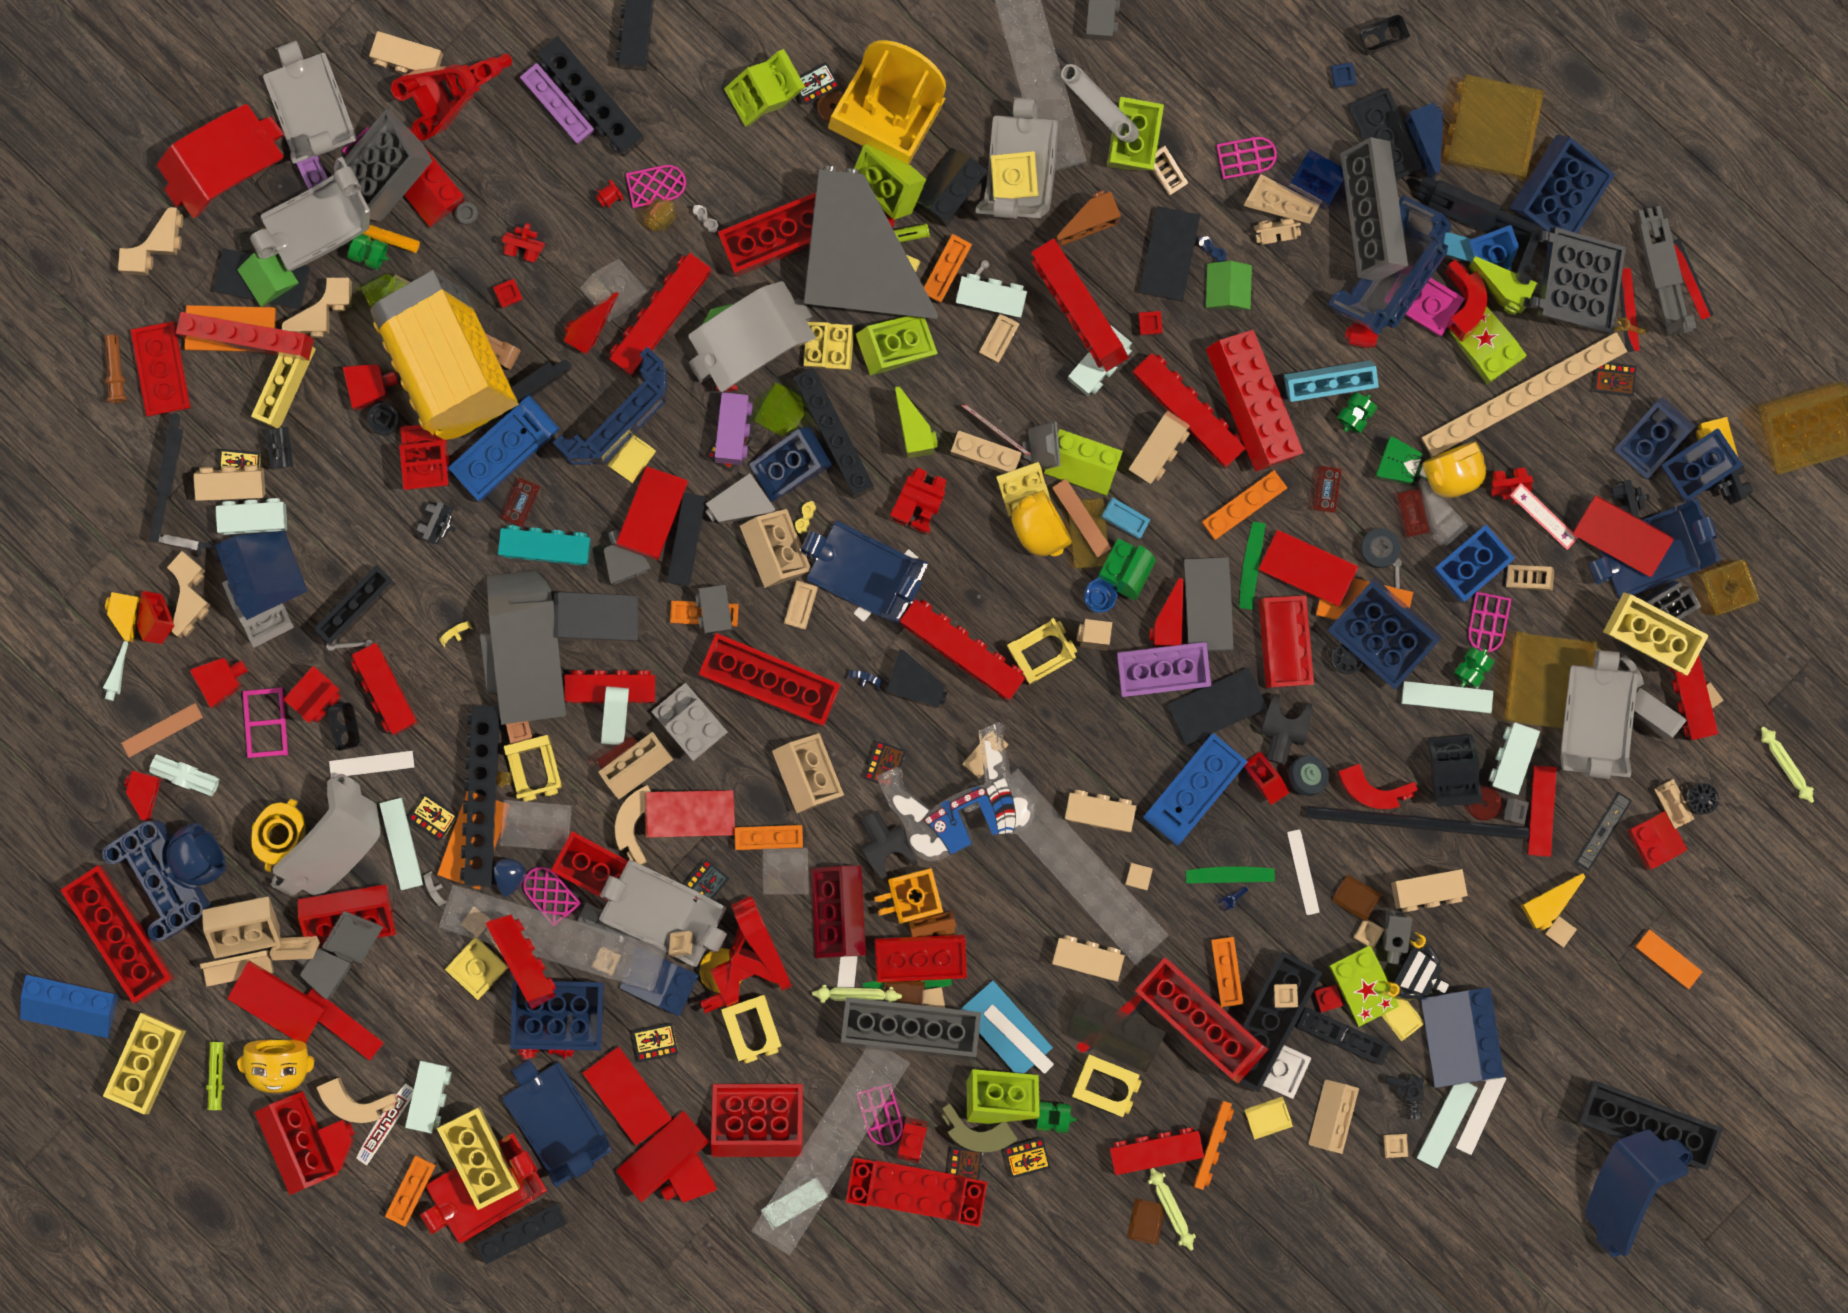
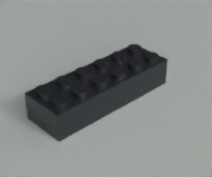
M1282 951L1243 1024V1027L1259 1040L1268 1051L1239 1083L1260 1093L1323 972ZM1297 984L1298 1007L1275 1008L1274 985ZM1219 1069V1072H1221L1222 1074L1228 1076L1225 1072H1223L1221 1069Z
M1591 1080L1576 1123L1619 1139L1645 1130H1651L1662 1142L1670 1139L1679 1140L1692 1153L1693 1157L1689 1165L1706 1171L1709 1170L1723 1131L1722 1127L1596 1080Z

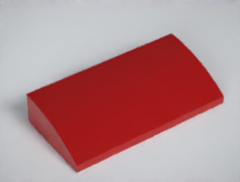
M1272 597L1258 600L1266 689L1314 685L1307 597Z

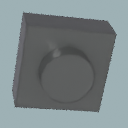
M1508 798L1504 820L1524 825L1529 803Z

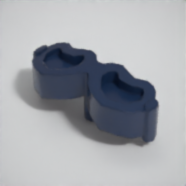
M1199 237L1198 246L1203 248L1204 252L1210 253L1211 258L1216 259L1217 262H1225L1226 252L1223 248H1215L1212 239L1209 237Z
M849 670L847 679L861 678V686L865 687L868 680L876 684L880 689L883 681L872 674Z

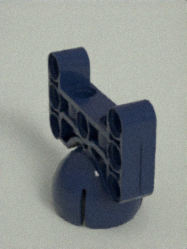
M146 821L107 845L103 850V858L109 864L122 863L128 860L161 916L148 928V935L155 942L170 939L203 918L202 911L210 909L211 904L201 887L198 886L214 882L226 870V865L224 864L225 856L220 845L209 831H204V827L198 823L188 824L180 828L171 838L162 821ZM151 825L155 829L154 836L149 831ZM132 837H135L137 840L136 847L132 845ZM115 848L119 851L118 859L114 856ZM155 875L160 880L159 886L154 882ZM195 903L200 905L199 913L195 911ZM177 914L182 917V924L177 922ZM159 926L164 928L163 936L159 933Z

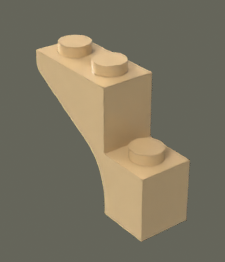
M171 207L165 211L143 244L134 248H120L118 271L121 274L149 276V270L153 268V257L150 254L177 255V249H181V236H178L179 228L183 226V215L180 214L177 208Z
M327 278L326 290L322 299L312 307L283 322L282 330L310 334L311 338H323V334H329V309L332 308V311L342 312L346 311V308H352V281L349 278Z
M181 551L167 567L175 575L180 586V594L173 621L175 626L172 629V632L179 638L187 637L195 628L193 624L198 619L202 620L208 614V607L210 606L205 599L191 588L193 584L196 586L202 581L205 570L186 553Z

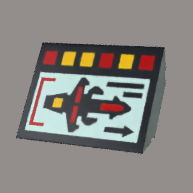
M827 62L799 76L805 86L799 93V96L805 105L841 87Z

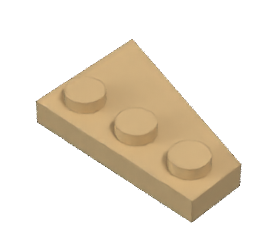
M1262 174L1244 206L1309 224L1320 206Z

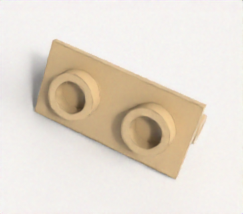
M1283 217L1281 221L1273 223L1271 220L1261 221L1259 225L1253 226L1255 231L1259 233L1256 234V242L1262 245L1277 242L1276 234L1279 233L1281 241L1297 239V236H1301L1300 227L1296 228V226H1300V222L1287 217Z
M1674 779L1654 789L1674 829L1694 819Z

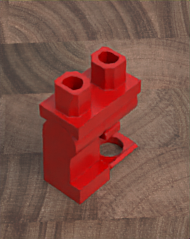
M917 467L911 477L908 476L889 520L908 527L916 507H920L922 510L920 517L917 521H912L910 528L929 535L931 531L929 525L931 517L938 514L945 496L946 479L935 476L932 485L924 482L927 472Z

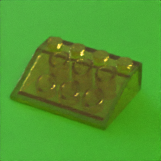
M1844 381L1758 406L1762 428L1777 475L1848 455V385Z

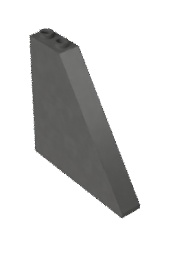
M824 166L823 170L819 169L803 303L937 319L938 314L864 174H859L858 169L846 168L845 172H839L837 167Z

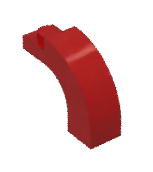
M1454 260L1448 264L1445 274L1462 292L1465 298V305L1463 309L1450 318L1447 326L1463 342L1480 324L1487 306V291L1477 271L1469 276L1466 267Z
M1360 764L1337 772L1346 793L1360 805L1374 810H1389L1400 807L1397 800L1398 797H1400L1401 801L1414 797L1413 792L1418 790L1415 782L1390 791L1378 790L1368 783Z

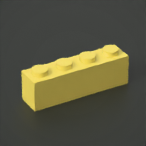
M312 347L309 361L278 356L251 417L271 427L281 428L316 350L314 347Z

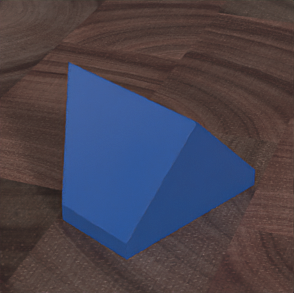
M1511 225L1469 240L1474 257L1477 256L1510 270L1519 247Z

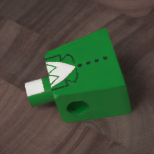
M1390 436L1374 479L1411 485L1414 476L1427 480L1423 465L1419 463L1422 453Z

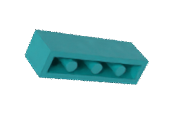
M507 525V529L501 528L498 555L504 558L589 566L592 540L590 537H587L586 533L573 532V536L564 535L565 531L551 530V533H542L540 528L530 527L529 531L520 530L519 526Z

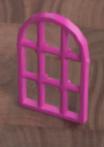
M1251 137L1249 139L1216 145L1223 180L1256 173L1260 174L1269 170L1277 158L1274 144L1264 137ZM1256 140H1263L1270 145L1259 147L1256 144ZM1253 142L1254 148L1238 150V143ZM1234 144V152L1221 154L1220 147ZM1273 148V157L1259 158L1258 150ZM1255 152L1256 160L1246 162L1240 160L1239 154ZM1236 156V164L1223 166L1222 157ZM1273 160L1271 165L1261 169L1260 162ZM1257 164L1258 170L1243 173L1242 166ZM1239 168L1240 174L1225 176L1224 169Z
M1476 592L1470 626L1468 627V638L1474 648L1483 651V649L1479 648L1482 634H1487L1490 637L1487 652L1496 650L1502 644L1506 635L1505 630L1511 598ZM1478 595L1485 596L1483 611L1475 609ZM1489 597L1497 599L1495 613L1487 612ZM1501 600L1508 601L1506 615H1502L1499 612ZM1475 613L1482 616L1479 629L1472 628ZM1485 615L1493 616L1492 618H1494L1491 631H1485L1483 628ZM1498 617L1505 619L1502 634L1496 633L1495 630ZM1471 631L1477 632L1476 645L1472 641ZM1494 636L1501 637L1499 644L1492 649Z
M891 1083L857 1093L866 1131L875 1143L883 1146L895 1143L901 1137L903 1119L900 1116ZM889 1086L893 1101L886 1103L882 1088ZM874 1090H879L882 1100L881 1104L874 1106L870 1094ZM867 1093L870 1106L863 1110L859 1095ZM895 1104L899 1119L891 1121L888 1108L890 1105ZM884 1107L887 1123L880 1125L876 1109ZM872 1111L876 1123L871 1128L868 1127L864 1114ZM900 1123L901 1130L896 1138L893 1127L894 1124ZM883 1127H890L893 1137L892 1142L885 1143L881 1131ZM878 1130L881 1142L875 1140L870 1131Z

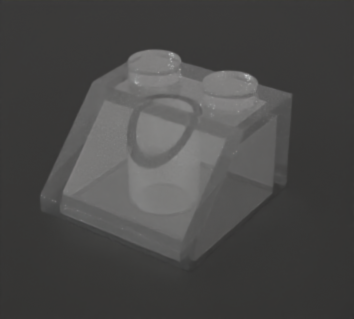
M620 259L594 272L580 288L594 305L614 292L619 293L607 319L608 322L623 314L648 292Z
M808 848L763 849L764 894H809Z

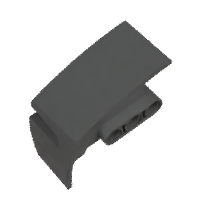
M536 571L487 576L490 632L480 633L487 695L498 694L501 725L566 716L558 638H555V609L550 587Z

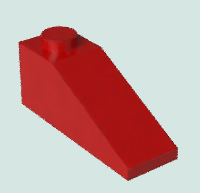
M614 292L579 315L574 321L570 320L564 330L567 334L563 341L587 354L595 346L619 293Z
M1179 578L1154 623V628H1150L1149 641H1153L1154 647L1181 645L1182 578Z

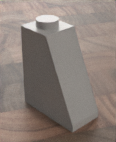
M750 473L706 503L709 508L706 510V513L712 522L717 520L719 524L751 519L776 512Z
M1642 688L1636 690L1634 716L1664 740L1673 738L1686 722V719Z

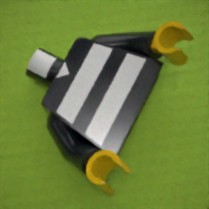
M1415 932L1418 937L1417 940L1413 942L1409 939V943L1413 946L1410 948L1393 982H1386L1391 987L1390 991H1383V994L1404 1001L1420 1000L1423 996H1428L1432 989L1444 995L1449 983L1439 978L1443 969L1440 967L1441 960L1423 935Z

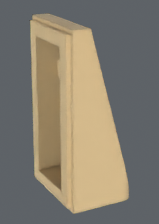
M1160 146L1157 148L1156 158L1160 155H1163L1164 158L1154 164V170L1152 171L1166 192L1171 195L1188 184L1166 146ZM1167 162L1169 166L1160 171L1159 167ZM1171 170L1174 171L1172 175L1168 176L1167 178H1164V174L1168 173ZM1178 177L1179 181L1169 186L1168 183Z
M1507 565V588L1553 591V567ZM1515 571H1519L1518 583H1514ZM1524 571L1528 572L1527 583H1523ZM1533 572L1537 573L1536 584L1532 583ZM1542 573H1546L1545 584H1542Z

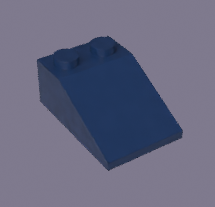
M1435 102L1409 112L1405 120L1428 177L1434 180L1440 172L1442 120L1444 119L1441 108L1436 107Z
M1661 397L1614 450L1648 479L1696 426L1664 397Z
M811 427L797 429L749 465L769 499L773 502L813 479L833 464Z
M1717 428L1662 464L1660 468L1682 501L1686 503L1743 464L1719 428Z
M638 947L620 989L675 1015L681 1016L699 975Z

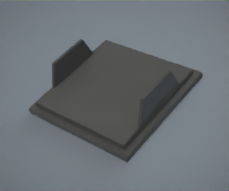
M1057 422L1029 428V440L1022 442V447L1031 454L1026 455L1023 453V458L1031 461V464L1039 462L1042 471L1061 466Z
M343 911L322 948L335 953L342 959L362 964L383 926Z

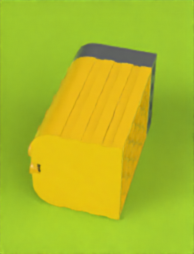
M432 270L381 299L371 308L370 312L375 321L373 323L374 327L384 340L382 344L393 359L391 361L392 366L401 376V385L411 398L409 402L412 408L417 411L420 417L418 421L423 430L429 431L432 435L436 434V436L445 440L458 438L519 405L465 290Z

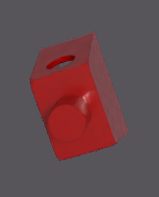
M377 364L343 367L352 408L355 411L388 398L386 387L398 384L395 371L383 374L381 366Z
M222 658L193 668L190 671L210 708L215 709L242 687L238 677L247 673L248 669L243 660L230 665L226 658Z
M906 1117L897 1159L919 1164L928 1126L927 1121Z
M697 1153L669 1178L671 1184L662 1188L661 1193L666 1201L678 1195L684 1203L714 1192L718 1188Z

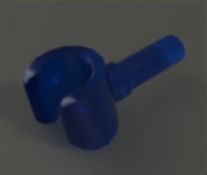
M1245 886L1232 896L1228 895L1221 898L1218 904L1224 901L1227 902V908L1223 911L1234 908L1236 900L1245 894L1248 888Z

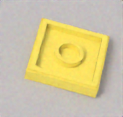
M1034 151L990 156L994 197L1015 199L1039 197L1036 155Z
M475 937L445 970L479 1000L509 967L478 937Z

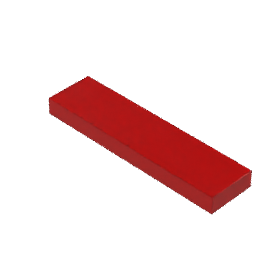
M1533 766L1527 855L1551 857L1557 767Z
M312 988L307 996L326 1007L319 1022L371 1061L384 1042Z

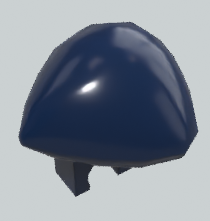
M514 859L500 860L493 869L495 881H493L492 885L498 886L502 895L507 897L513 894L524 882L526 868L522 863Z

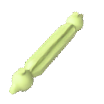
M1762 727L1761 741L1769 743L1770 751L1794 787L1800 790L1799 798L1808 800L1810 803L1814 802V789L1806 786L1805 779L1781 743L1775 740L1776 732Z
M822 985L819 990L812 992V995L818 997L821 1003H825V1000L829 998L834 1001H846V997L876 1001L885 1000L887 1002H895L897 999L902 998V995L896 993L893 987H889V990L884 992L880 989L833 988L829 990L826 985Z
M1151 1168V1176L1148 1183L1156 1185V1193L1174 1230L1181 1236L1178 1244L1180 1246H1187L1191 1251L1193 1250V1242L1196 1236L1195 1234L1191 1235L1188 1233V1226L1169 1187L1163 1183V1178L1166 1177L1165 1173L1157 1172L1154 1168Z

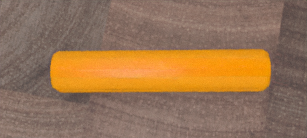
M369 225V229L363 233L372 239H378L417 253L420 247V242L372 225Z

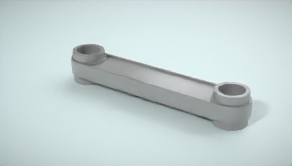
M1068 64L1062 69L1061 76L1064 82L1119 139L1131 143L1138 138L1139 131L1136 125L1081 68ZM1129 128L1128 134L1125 135V131Z

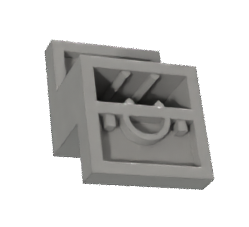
M228 580L222 583L232 608L242 623L253 648L294 628L284 603L246 620L236 604Z
M686 683L651 711L693 761L728 733Z

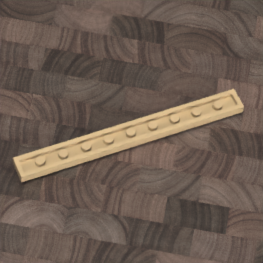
M1616 332L1421 439L1430 456L1434 457L1625 354L1627 350Z

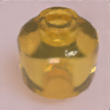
M655 199L644 211V223L655 232L665 231L677 217L674 209L675 205L668 199Z

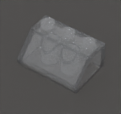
M504 800L499 845L561 851L569 837L572 806Z

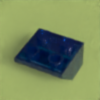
M1310 149L1288 188L1328 209L1344 180L1343 168Z

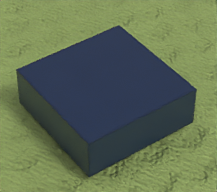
M1353 62L1330 67L1334 89L1357 84Z

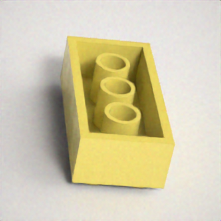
M1625 592L1603 633L1685 675L1689 674L1709 636Z
M140 1013L103 1097L142 1114H149L186 1031L149 1014Z
M480 1106L437 1128L477 1210L519 1190L520 1186Z

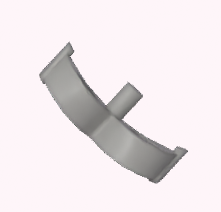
M694 205L693 215L697 217L699 222L704 223L703 226L708 230L709 234H716L718 230L717 220L707 219L706 208L701 205Z
M1627 655L1619 658V661L1623 662L1629 669L1628 671L1638 673L1637 688L1644 684L1643 678L1635 663Z
M431 871L423 877L431 897L438 906L447 903V901H444L437 892V890L443 888L442 885L439 884L434 887Z

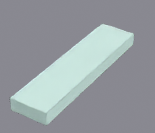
M1404 681L1401 704L1491 713L1493 691Z
M399 798L380 803L401 890L424 885L403 799Z
M1469 1083L1452 1086L1417 1159L1438 1168L1478 1089L1477 1087Z

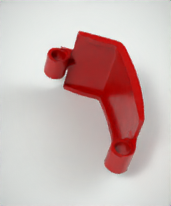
M244 104L200 127L168 148L157 163V167L168 181L164 191L175 207L184 205L190 215L196 218L214 198L281 161L283 154L274 142L285 135L273 117L259 121L249 105Z
M513 1133L500 1140L498 1144L520 1186L519 1190L477 1210L457 1168L452 1169L426 1185V1189L436 1206L422 1213L420 1217L431 1235L448 1225L459 1244L463 1243L547 1192L536 1173L538 1170L527 1150L524 1151Z

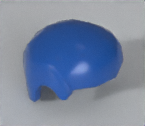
M1096 578L1088 583L1083 594L1086 606L1096 613L1107 612L1114 607L1118 596L1114 585L1100 578Z

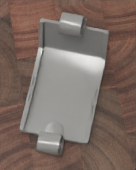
M297 41L275 48L283 67L264 74L263 78L289 145L292 162L296 163L310 157H316L356 141L353 125L326 54L320 53L304 59Z
M1014 97V116L996 115L993 117L990 156L1034 151L1036 155L1039 197L1019 199L994 197L991 158L989 156L985 197L977 205L976 213L992 214L994 217L1041 218L1049 212L1051 205L1059 122L1055 119L1037 118V99Z
M343 157L337 158L334 165V175L304 193L263 213L261 220L266 229L252 234L250 240L260 259H266L279 254L287 271H292L326 255L367 231L370 224V209L361 194V186L352 168L347 167Z
M783 281L764 286L689 334V339L699 354L689 361V365L699 382L712 377L721 392L726 391L788 350L813 341L816 337L807 323L813 317L807 306L803 303V300L800 298L793 299Z
M1596 650L1593 667L1571 665L1560 754L1563 770L1585 772L1588 777L1610 779L1611 775L1631 777L1629 754L1638 673L1618 670L1619 652Z
M339 774L334 779L331 778L327 781L329 810L305 838L273 867L275 875L271 886L288 896H293L301 890L313 896L323 895L363 858L380 836L376 803L361 795L359 783L345 774Z
M632 860L628 861L620 879L609 876L600 894V897L608 899L599 918L601 922L669 953L670 933L693 932L692 954L675 956L693 967H697L706 948L713 952H718L727 933L717 928L726 910L725 906Z

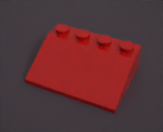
M713 1084L712 1157H803V1084Z

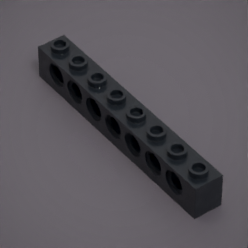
M472 706V711H468L467 725H471V734L467 733L466 747H470V756L465 758V769H469V778H465L464 791L468 792V800H464L463 814H467V823L462 825V836H466V845L461 847V859H465V868L460 870V881H464L465 887L492 888L500 711L499 706ZM481 724L489 726V731L485 735L477 733V728ZM485 746L488 748V754L482 758L476 755L477 748ZM480 768L487 771V776L483 780L475 778V772ZM477 791H484L486 793V798L483 802H476L474 800V794ZM477 813L485 815V821L480 825L473 823V817ZM477 835L484 838V843L480 847L472 845V839ZM474 858H481L483 860V866L478 870L471 868V861Z

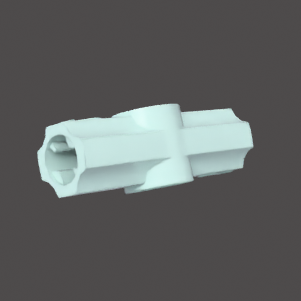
M157 754L152 760L149 770L150 773L171 780V783L189 790L190 788L212 797L217 790L220 780L215 776L198 771V768L182 762L177 763Z

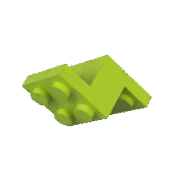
M783 49L777 51L766 62L748 67L726 86L724 90L746 127L752 125L763 114L784 107L805 86Z

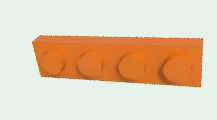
M1274 470L1202 521V524L1212 538L1216 540L1285 491L1287 486Z
M1221 1102L1204 1152V1158H1202L1193 1185L1196 1188L1203 1190L1204 1186H1209L1212 1173H1209L1211 1165H1216L1220 1152L1216 1150L1218 1144H1223L1227 1131L1223 1129L1226 1121H1231L1234 1109L1231 1108V1103Z

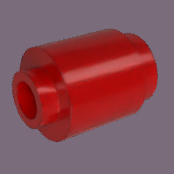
M1352 323V327L1347 326L1345 339L1348 340L1349 345L1367 349L1369 347L1375 348L1378 334L1376 335L1369 331L1362 324Z

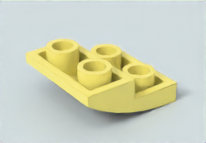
M807 322L816 338L805 344L804 366L851 370L854 326L825 322Z
M1039 462L996 477L1009 517L1012 516L1014 508L1028 495L1044 490L1050 499Z

